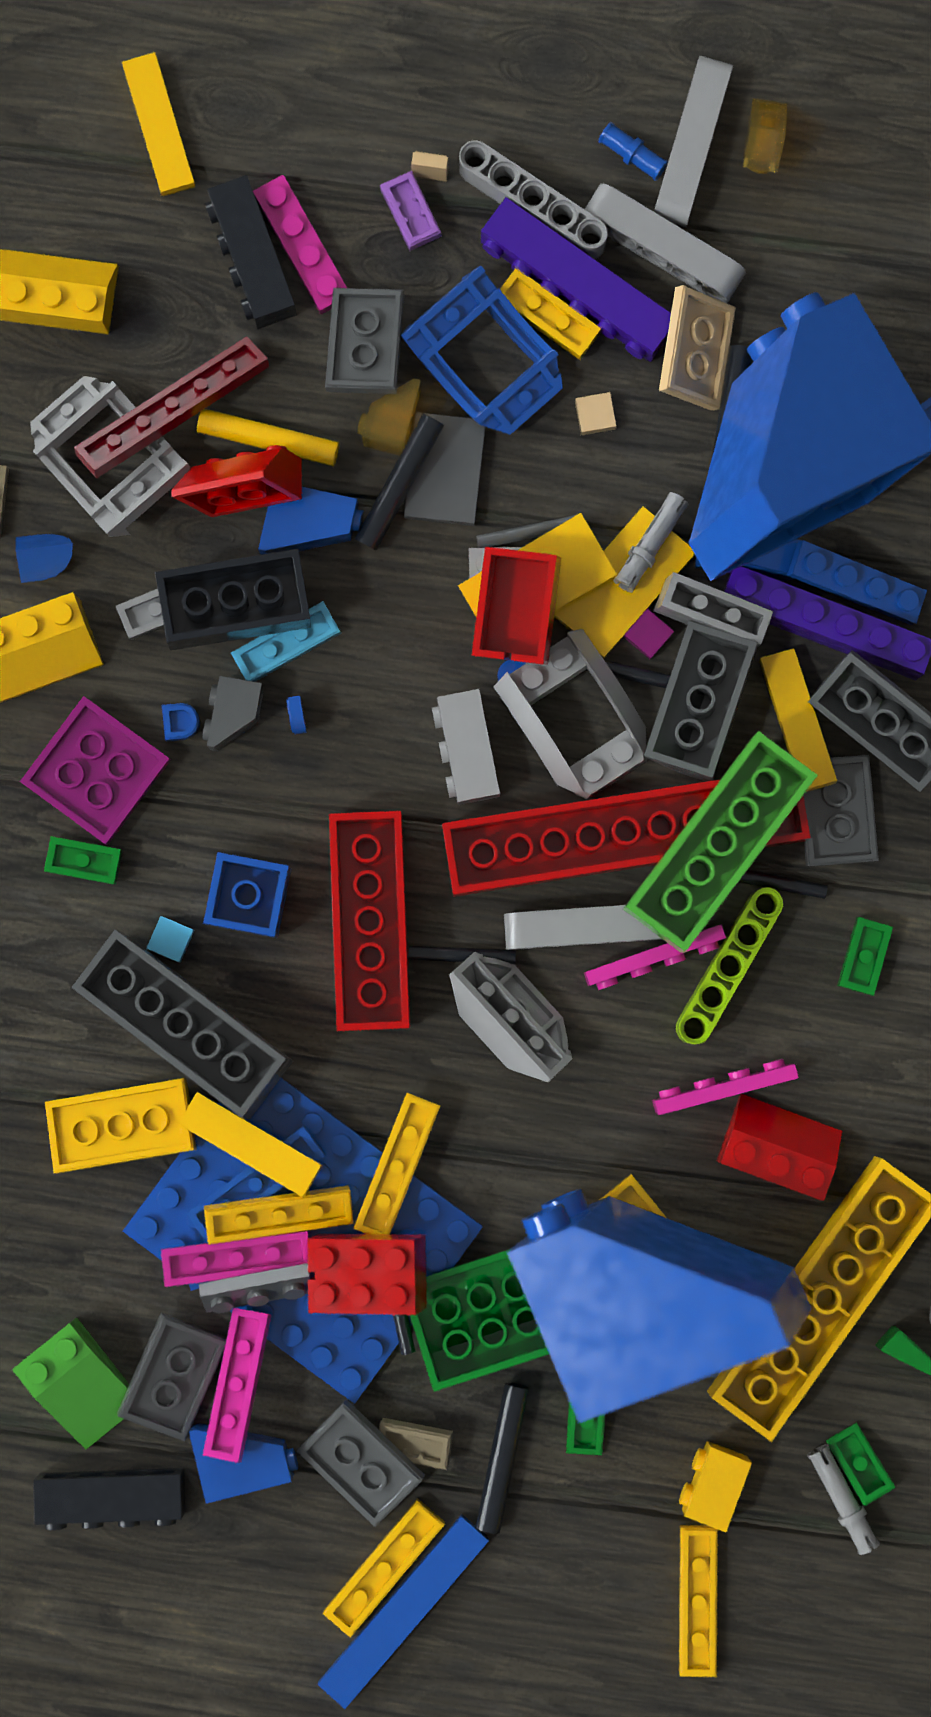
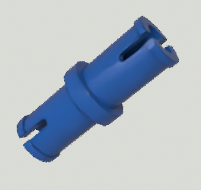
M612 122L605 127L599 137L598 142L603 143L622 156L624 163L627 165L632 163L655 181L659 179L668 165L666 159L664 160L645 147L643 140L638 137L636 139L632 138Z

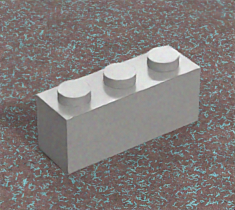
M675 572L665 579L654 608V612L687 625L689 621L756 641L758 642L757 647L762 644L773 611Z
M475 689L437 697L438 707H432L435 728H443L445 741L438 743L442 763H450L452 776L445 777L449 798L456 797L458 805L500 797L480 690Z

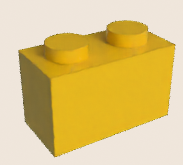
M710 1441L706 1442L704 1449L698 1448L692 1463V1469L696 1470L691 1484L685 1483L679 1498V1504L683 1505L682 1511L684 1516L727 1532L752 1464L748 1456Z

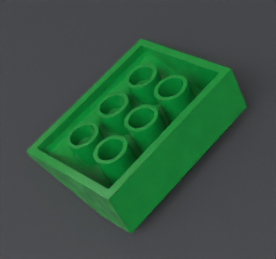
M509 1250L426 1276L427 1309L416 1315H410L433 1392L550 1354L507 1253Z

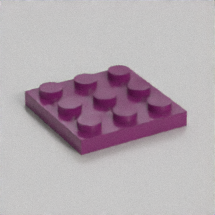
M83 696L20 782L101 842L108 845L171 759Z

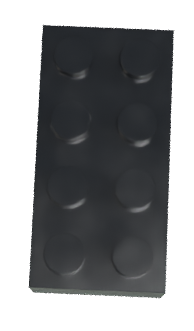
M298 549L155 572L166 641L170 651L311 628Z

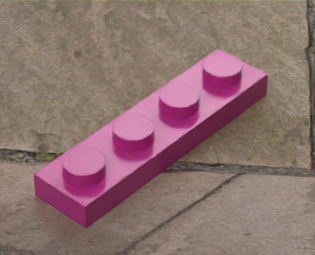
M281 175L253 190V193L315 306L322 315L332 308L333 288L347 287L284 175Z
M722 925L701 931L686 952L697 948L699 955L720 948L718 941L726 938ZM667 943L584 972V976L588 986L596 984L598 990L618 984L616 976L630 972L631 977L635 978L652 972L650 964L664 960L665 966L684 961L686 958L684 953H680Z
M784 1059L764 1063V1070L750 1074L749 1068L728 1073L729 1080L716 1083L715 1078L711 1077L693 1082L695 1089L681 1092L680 1086L659 1091L660 1098L654 1099L652 1102L655 1113L662 1115L798 1079L795 1064L785 1065Z
M308 1231L209 1245L208 1243L161 1249L165 1287L215 1281L305 1263L308 1264Z
M233 1307L203 1456L242 1463L271 1320L270 1314Z

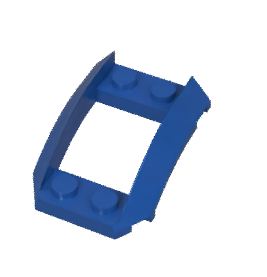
M482 266L477 267L464 276L461 282L413 324H409L400 335L440 385L477 424L509 435L563 388L557 361V355L559 354L533 330L501 290L496 288L485 274ZM485 309L517 346L534 362L529 369L487 406L473 394L438 353L444 345Z

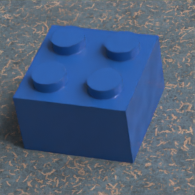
M217 852L203 923L278 938L292 868L288 865Z

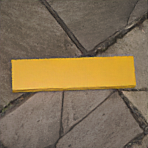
M155 52L123 61L122 65L161 195L166 196L195 187Z
M795 649L760 658L759 663L788 752L818 775L806 792L836 784L837 778L814 707L808 702L810 695Z
M196 1092L178 1123L301 1197L306 1196L323 1166Z
M408 1092L406 1093L353 1229L365 1234L391 1233L440 1105Z
M349 1186L308 1191L305 1197H301L296 1193L204 1205L208 1245L353 1224Z
M417 1498L324 1609L323 1614L351 1638L443 1528L445 1521Z
M680 1525V1677H717L718 1529L706 1525Z

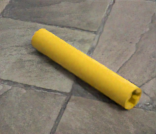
M203 409L200 412L197 423V432L262 449L273 445L284 446L288 451L302 459L330 466L335 465L338 456L339 442L209 409Z

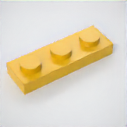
M516 268L500 288L501 292L528 324L579 360H581L601 332V328L582 316L564 301L548 292L540 284Z

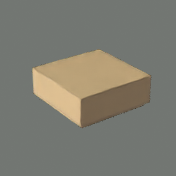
M413 152L411 167L415 177L447 181V156Z
M610 392L575 398L581 435L616 429Z

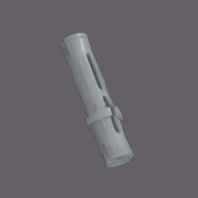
M673 492L668 494L662 507L636 547L632 546L629 550V558L613 580L615 584H619L618 586L621 589L633 593L648 567L652 568L656 561L654 557L689 505L687 501H683L684 498Z
M828 1444L817 1447V1452L812 1450L807 1456L814 1465L840 1515L838 1517L840 1525L845 1526L859 1555L871 1552V1546L873 1549H876L880 1545L865 1518L867 1512L863 1506L858 1505L829 1450Z

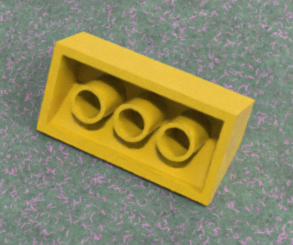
M0 249V320L109 334L118 264Z
M74 592L0 618V703L104 665L81 600Z

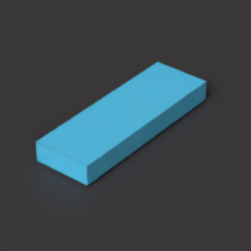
M323 601L309 609L311 628L263 635L231 652L247 681L255 682L341 634Z

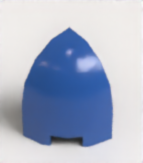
M54 534L16 537V556L21 583L46 580L62 572L72 557V541L62 535Z

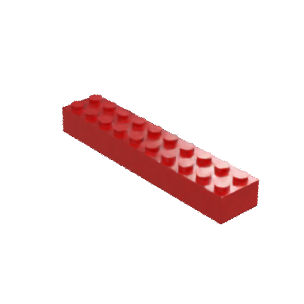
M720 779L442 823L453 897L656 865ZM804 796L800 798L764 848L804 842L811 838Z

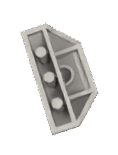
M474 952L449 974L459 1016L508 1069L549 1082L572 1060L571 1051L568 1050V1038L563 1017L514 964L495 958L483 957V954Z

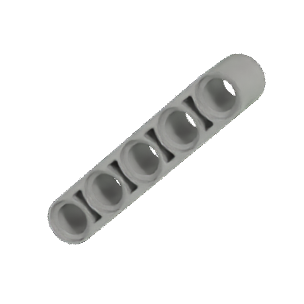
M699 56L654 210L658 215L682 227L687 226L733 68L732 64L704 56Z
M469 141L462 146L459 152V172L466 182L500 204L507 197L593 259L599 258L603 254L607 241V228L600 219L485 143ZM472 157H477L484 163L478 167H471L466 161ZM501 176H506L513 182L508 186H500L495 180ZM530 195H535L542 202L536 206H531L524 199ZM557 215H566L571 221L566 225H559L553 221V218ZM586 234H594L600 241L596 244H587L583 241L582 237Z
M607 184L599 185L584 209L605 224L608 237L699 292L724 303L729 302L746 274L745 269L735 260Z
M626 905L504 914L506 950L663 939L624 911L623 908Z

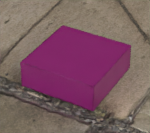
M646 609L625 633L624 638L648 659H651L674 631L650 610Z

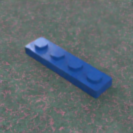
M804 540L797 542L787 576L909 625L917 623L927 592L925 589Z
M305 1126L283 1141L316 1162L325 1156V1153ZM249 1166L188 1211L186 1215L208 1243L204 1205L269 1197L281 1189L283 1185Z

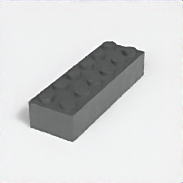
M116 929L71 987L241 1118H252L293 1062V1060L129 936Z

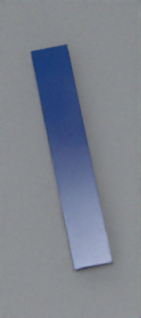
M461 1514L318 1681V1686L346 1709L489 1542V1538L483 1532L476 1529L475 1525Z

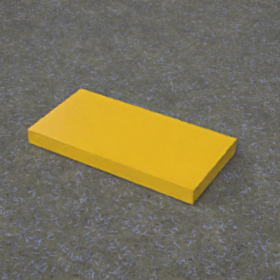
M644 506L604 550L617 575L629 558V550L632 546L636 547L655 517ZM671 531L654 557L656 560L652 568H647L633 593L621 589L618 586L619 584H615L613 581L617 576L615 575L556 610L554 617L570 631L583 629L604 659L646 609L657 599L665 579L673 572L679 574L695 554L685 541Z
M582 513L572 517L518 550L552 554L561 557L555 611L617 575ZM482 572L458 585L475 616L477 615Z
M181 1078L45 1102L54 1173L58 1174L197 1150L195 1134L178 1124L190 1104L187 1079Z

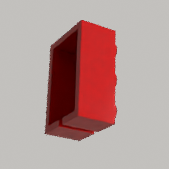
M485 547L472 656L509 660L510 653H512L511 661L548 665L561 557L552 554Z
M318 1234L307 1239L308 1272H315V1277L308 1279V1313L416 1315L427 1309L426 1235Z

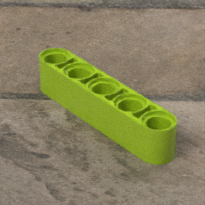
M769 887L761 888L748 897L676 1023V1033L683 1042L700 1044L710 1036L781 913L783 899L775 889ZM760 895H767L773 901V909L769 914L761 913L756 907V900ZM743 925L752 927L756 933L755 941L751 945L743 944L738 938L739 929ZM726 956L733 957L738 963L737 972L730 977L723 974L720 969L721 960ZM708 987L716 988L720 994V1001L713 1008L706 1006L702 1000L703 991ZM690 1018H696L702 1024V1033L695 1039L689 1038L684 1031V1025Z

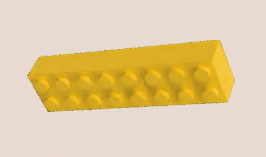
M874 1156L794 1268L812 1309L790 1346L721 1371L707 1390L711 1398L772 1442L931 1218V1194L888 1162Z

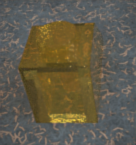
M752 99L744 148L743 167L762 174L769 171L778 172L786 136L787 104Z
M412 379L397 388V394L384 395L370 404L368 414L362 413L357 434L362 435L364 447L396 455L402 453L409 439L421 393V380Z

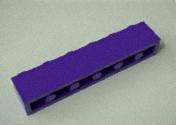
M505 197L482 228V247L489 255L496 259L504 258L512 264L511 268L513 271L516 268L527 277L529 276L548 292L569 304L571 308L582 316L596 323L601 328L600 333L609 339L617 338L626 345L625 349L635 358L641 360L644 357L651 362L667 341L671 317L670 312L507 197Z
M742 566L730 572L723 592L773 611L769 622L772 626L845 654L853 650L867 662L913 680H917L924 675L931 657L930 638Z

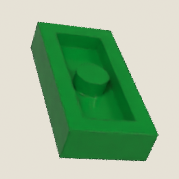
M51 836L44 872L116 885L123 850Z
M856 917L837 986L874 996L893 930L892 926Z

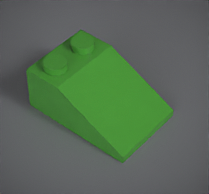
M75 1318L12 1369L31 1395L85 1449H88L123 1420V1418L118 1417L117 1412L129 1387V1383L78 1318Z

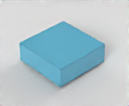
M160 916L146 949L181 963L195 930Z

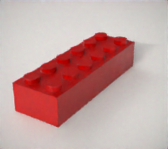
M383 811L329 814L337 1031L411 1028L402 812Z

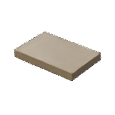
M684 285L675 287L659 391L711 411L720 408L736 307Z

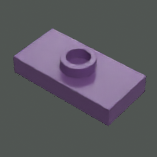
M412 171L380 185L381 192L409 251L441 237V231Z

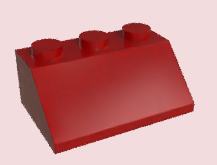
M273 445L267 447L266 451L258 453L241 452L236 454V457L230 459H209L206 461V464L191 467L173 487L171 497L210 517L301 500L302 458L288 451L284 446Z
M740 1094L716 1161L824 1201L836 1169L842 1131Z

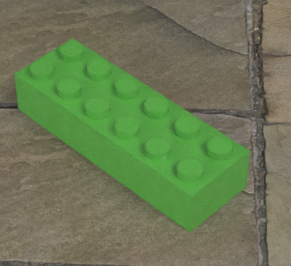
M758 731L623 910L680 953L686 952L818 775Z

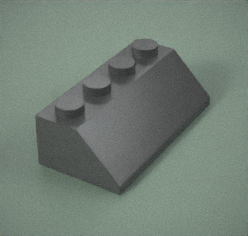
M692 621L688 622L644 753L645 758L680 774L707 782L715 779L757 653L758 642Z
M851 650L821 683L808 702L921 792L931 781V712Z

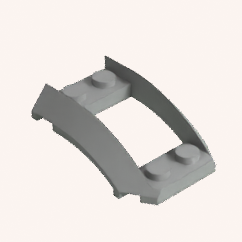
M83 376L30 422L31 435L34 437L35 443L33 452L109 537L130 535L126 528L173 488L189 471L190 466L163 437H160L146 446L152 455L100 500L59 455L56 449L107 405L110 406L119 418L136 407L113 381L109 384L99 382L97 378Z
M583 629L567 632L566 638L550 647L548 665L526 663L511 674L506 672L494 686V690L499 694L509 712L530 741L557 787L561 786L588 800L647 761V758L644 757L647 747L646 726L613 672ZM588 669L616 711L626 730L569 767L531 705Z

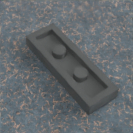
M305 1263L199 1283V1292L206 1313H226L232 1310L233 1307L246 1305L257 1307L265 1305L269 1301L283 1298L289 1300L299 1299L308 1294V1279L312 1277L310 1272H308V1264Z

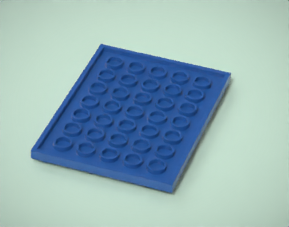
M281 1077L252 1118L244 1120L282 1142L305 1126L325 1153V1156L317 1161L323 1166L308 1191L349 1186L353 1224L307 1230L308 1238L318 1234H365L353 1228L383 1152ZM218 1100L217 1104L233 1112L231 1109H229L227 1106H225ZM196 1134L197 1150L179 1153L122 1231L161 1261V1249L207 1243L186 1213L249 1167V1165ZM413 1175L390 1234L426 1235V1276H430L453 1268L480 1232L483 1225ZM283 1186L271 1196L294 1192ZM310 1272L311 1277H315V1272ZM308 1294L295 1300L283 1298L269 1301L267 1304L257 1307L250 1305L235 1307L270 1314L271 1320L267 1339L354 1404L399 1343L393 1315L308 1313ZM408 1315L409 1324L411 1327L412 1321L410 1315Z

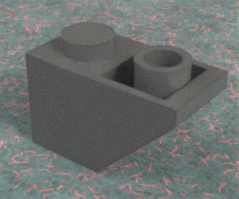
M219 676L218 685L212 684L209 697V705L214 706L212 720L206 719L203 729V740H207V747L210 750L219 751L259 723L265 690L262 683Z

